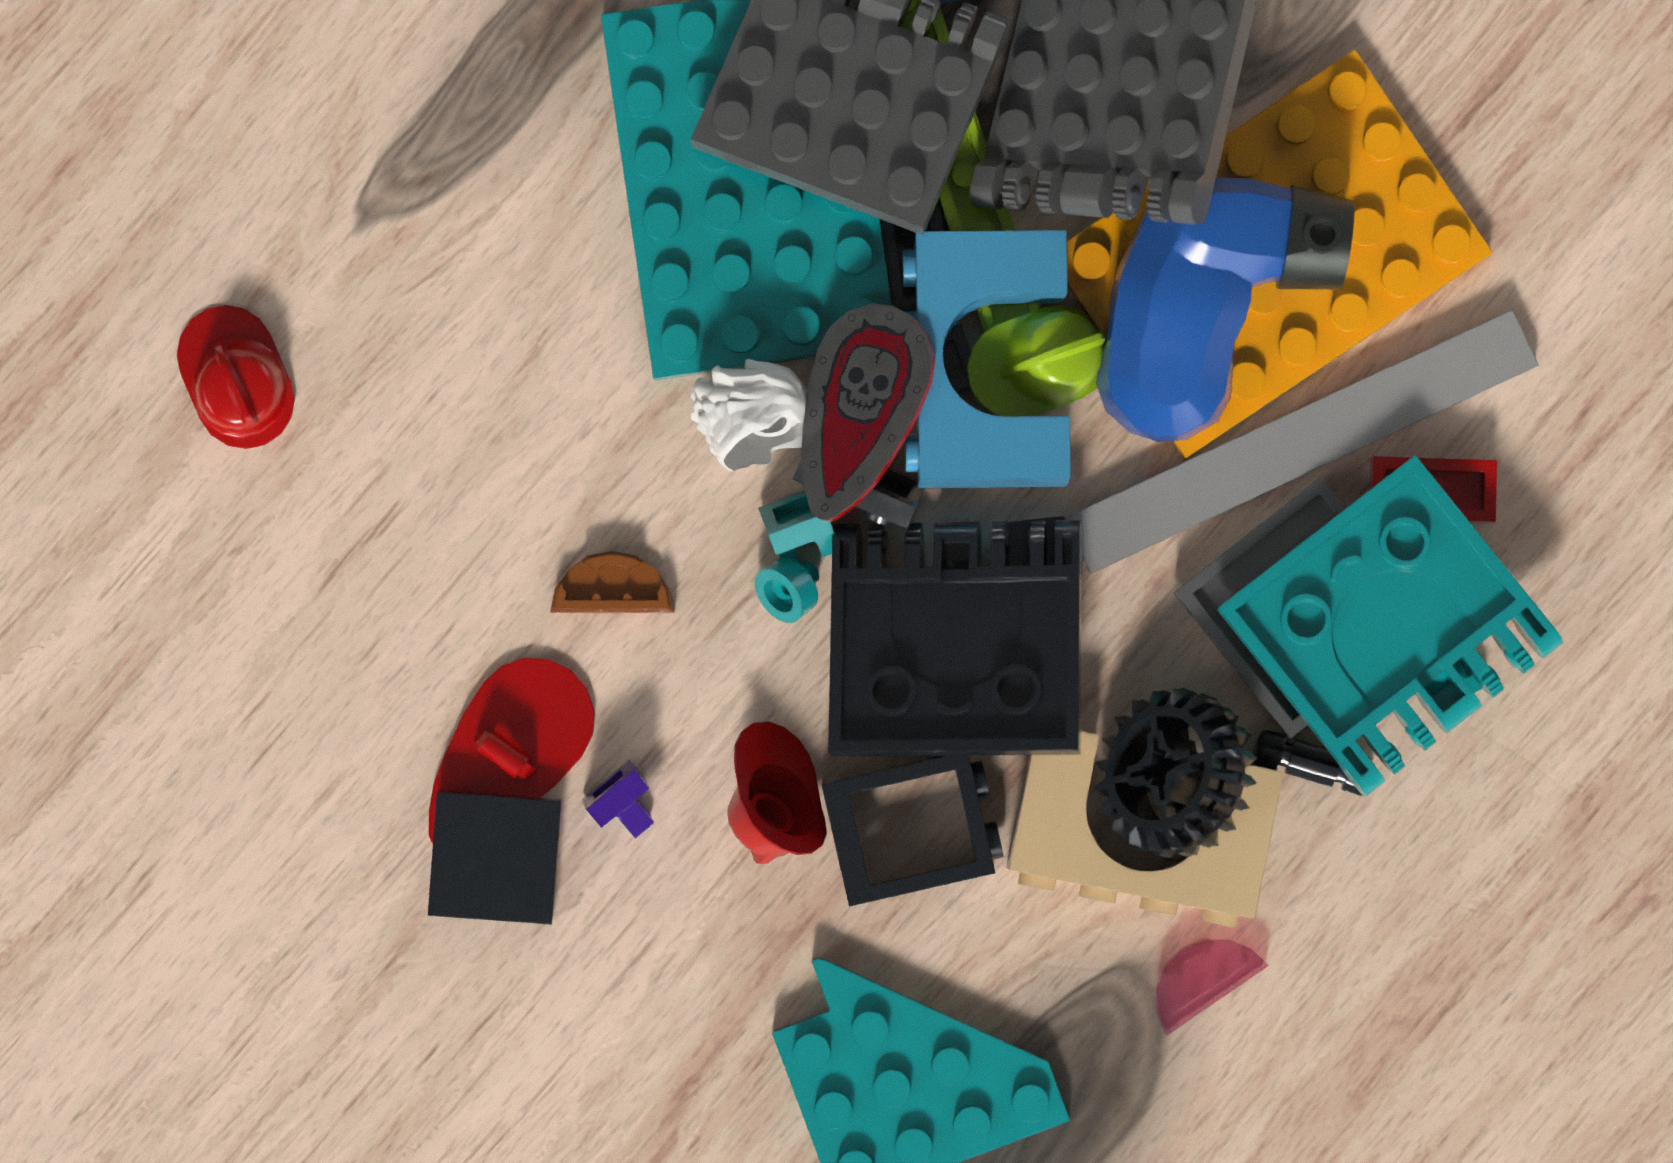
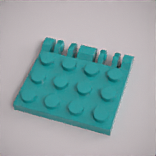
M1416 455L1217 609L1219 614L1334 757L1342 771L1365 797L1382 785L1385 779L1358 745L1357 739L1363 736L1368 746L1392 774L1395 775L1405 767L1400 752L1391 742L1387 741L1376 727L1384 718L1394 712L1401 725L1405 728L1408 737L1423 750H1427L1436 743L1434 736L1407 703L1411 697L1416 695L1424 709L1445 733H1449L1482 707L1475 693L1453 667L1456 662L1461 659L1469 673L1491 697L1494 698L1504 690L1499 675L1484 661L1475 649L1483 641L1492 635L1507 661L1523 674L1535 666L1530 654L1507 627L1506 624L1510 620H1512L1516 629L1530 647L1543 659L1564 643L1555 627Z

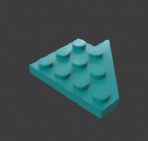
M822 957L813 959L812 964L829 1010L772 1031L820 1163H959L1070 1121L1047 1060Z

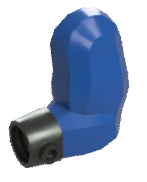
M1216 178L1208 214L1201 225L1174 223L1172 220H1167V222L1151 220V217H1148V211H1146V204L1130 244L1119 265L1112 288L1106 340L1102 350L1101 366L1096 379V385L1105 411L1129 433L1157 442L1187 440L1217 423L1231 399L1234 342L1245 322L1251 302L1252 288L1269 282H1276L1277 289L1341 290L1347 273L1353 238L1355 214L1353 200L1292 184L1290 189L1249 178Z

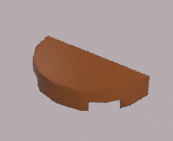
M608 551L588 555L567 571L554 590L550 613H674L670 589L654 567L636 555Z

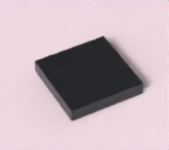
M438 790L436 796L428 916L552 925L562 799Z

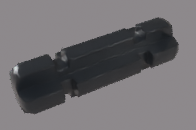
M1262 730L1259 734L1253 754L1257 757L1253 761L1256 765L1276 770L1277 766L1280 765L1285 767L1284 773L1329 787H1333L1334 782L1342 784L1341 790L1363 796L1342 771L1326 747L1297 738L1294 739L1293 744L1285 742L1286 735L1270 730Z

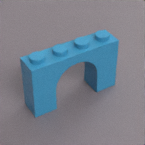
M1066 230L925 231L924 235L916 233L914 250H903V287H915V311L904 312L916 318L930 336L935 356V367L932 386L917 418V434H908L905 439L906 472H918V488L1067 487L1071 479L1070 416L1004 417L981 412L967 404L956 393L948 380L943 363V347L950 331L964 316L978 308L992 304L1064 303L1067 294Z

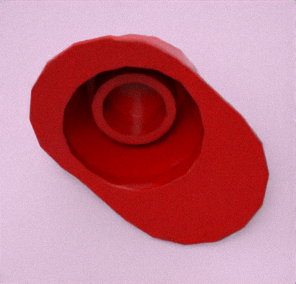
M229 305L205 309L192 318L180 335L176 355L181 377L199 419L211 436L227 446L249 449L268 444L281 435L292 418L295 402L291 380L270 332L261 319L244 308Z
M769 721L752 723L740 732L734 745V767L737 788L728 805V823L736 838L746 848L751 850L753 859L757 864H768L775 858L785 856L788 853L794 855L812 854L822 847L827 835V828L821 807L816 772L810 754L799 738L785 727Z

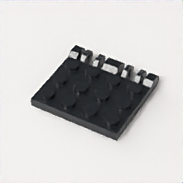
M1056 520L1054 565H1047L1046 521H1031L1030 529L1028 530L1030 566H1008L1011 532L1006 521L992 522L991 566H981L980 522H935L933 567H924L925 537L923 523H909L904 534L905 568H885L888 534L885 531L884 525L879 523L869 524L867 568H861L862 532L860 524H834V534H832L828 753L832 757L1081 755L1082 520Z

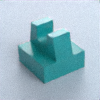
M805 490L758 508L775 554L779 557H788L799 563L796 548L813 541L817 543L823 557L832 554V534H834L831 523L820 520L813 515Z

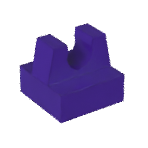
M630 760L582 798L585 809L601 828L614 817H617L636 839L655 823L651 818V814L638 799L650 789L649 785Z

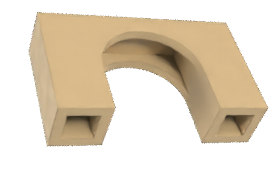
M1081 731V755H1029L1007 863L1008 870L1020 872L1018 884L1054 891L1056 880L1081 884L1080 897L1115 903L1117 892L1141 896L1140 909L1174 916L1177 914L1178 904L1203 909L1200 921L1237 928L1239 916L1255 919L1284 772L1252 765L1245 767V774L1252 776L1257 784L1250 787H1244L1241 798L1245 800L1250 808L1242 811L1235 809L1231 816L1237 830L1225 832L1218 829L1219 846L1207 848L1200 845L1198 855L1182 856L1173 863L1159 868L1135 869L1123 866L1107 856L1093 838L1087 821V796L1100 735Z

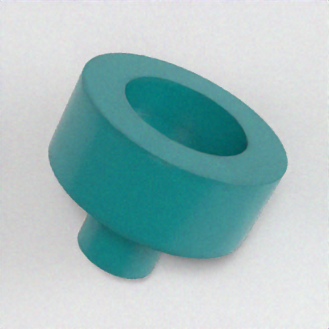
M779 557L756 575V594L763 607L774 618L785 623H794L817 604L818 591L815 583L819 581V572L810 562L804 561L800 564L794 559Z

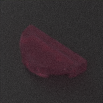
M1201 939L1181 948L1164 965L1156 987L1155 1013L1166 1036L1269 965L1251 948L1229 939Z

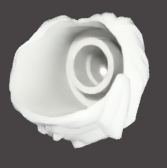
M747 359L743 369H726L718 365L712 369V381L702 377L698 378L693 384L694 391L691 393V398L694 401L692 407L695 411L691 413V420L698 423L696 429L705 435L706 442L709 443L710 452L716 455L718 462L728 471L743 469L751 464L769 465L772 461L773 451L782 448L802 447L803 422L808 389L790 368L769 362H757Z

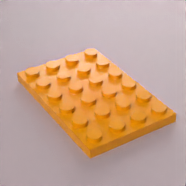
M1353 50L1227 134L1216 178H1249L1290 189L1292 184L1353 200L1355 205L1354 229L1344 284L1341 290L1277 289L1276 282L1253 287L1245 322L1234 342L1232 393L1229 403L1217 423L1187 440L1172 441V443L1185 460L1493 254L1356 50ZM1149 187L1144 190L1143 199L1140 201L1141 207L1138 210V214L1132 220L1116 218V214L1112 213L1111 216L1101 218L1067 241V287L1085 314L1090 317L1097 330L1102 331L1105 340L1113 283L1119 265L1146 207Z

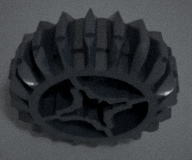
M1174 688L1172 693L1165 690L1152 691L1150 702L1144 699L1140 701L1132 700V717L1126 715L1115 717L1119 728L1117 736L1102 738L1107 747L1110 748L1107 759L1094 762L1100 770L1106 772V778L1094 786V788L1100 795L1108 797L1099 811L1104 813L1107 818L1114 820L1112 830L1120 837L1129 839V843L1133 844L1134 848L1145 852L1153 851V854L1165 858L1176 857L1177 854L1187 857L1198 855L1200 845L1207 848L1219 846L1218 829L1225 832L1237 830L1231 815L1235 809L1242 811L1250 808L1245 800L1241 798L1244 787L1247 788L1257 784L1252 776L1245 774V767L1255 761L1257 757L1251 750L1243 748L1251 734L1244 727L1236 725L1239 716L1230 708L1221 706V703L1217 702L1215 697L1204 693L1198 695L1196 692L1186 688ZM1188 727H1192L1197 733L1203 747V752H1197L1195 741L1189 738ZM1152 792L1154 804L1160 806L1162 820L1159 819L1152 809L1147 793Z

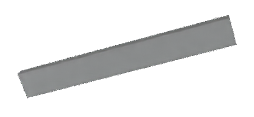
M1510 310L1065 517V520H1082L1083 560L1089 573L1092 574L1539 366L1513 310Z

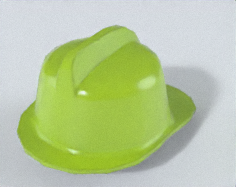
M1065 305L1044 307L1002 322L983 333L971 349L967 365L970 388L980 404L994 414L1004 417L1036 416L1078 401L1097 389L1096 379L1101 366L1102 350L1105 343L1102 331L1097 330L1090 317L1083 311Z

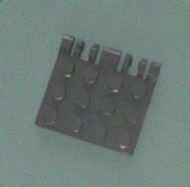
M751 0L691 137L692 148L924 235L1004 45L1011 19L987 10L975 35L970 53L963 51V48L971 32L978 8L966 2L957 10L947 44L927 37L933 21L936 20L941 8L940 0L921 1L910 31L901 28L912 0H860L857 11L848 8L851 0Z
M1022 0L985 155L975 165L971 181L970 196L973 205L977 208L1003 209L1006 206V209L1013 211L1026 209L1031 199L1030 194L1033 192L1037 171L1040 170L1038 187H1036L1037 191L1035 194V202L1038 205L1037 208H1040V212L1056 214V212H1060L1061 208L1066 215L1107 218L1113 213L1116 214V218L1132 220L1138 214V210L1141 207L1140 201L1143 199L1147 177H1150L1146 211H1148V217H1151V220L1157 222L1172 220L1174 223L1201 225L1207 217L1256 3L1253 0Z

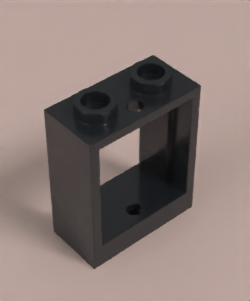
M941 756L821 784L849 907L995 874L993 860L1004 857L996 821L984 823L979 799L990 797L982 760L970 763L969 756ZM955 770L975 861L870 884L849 794Z

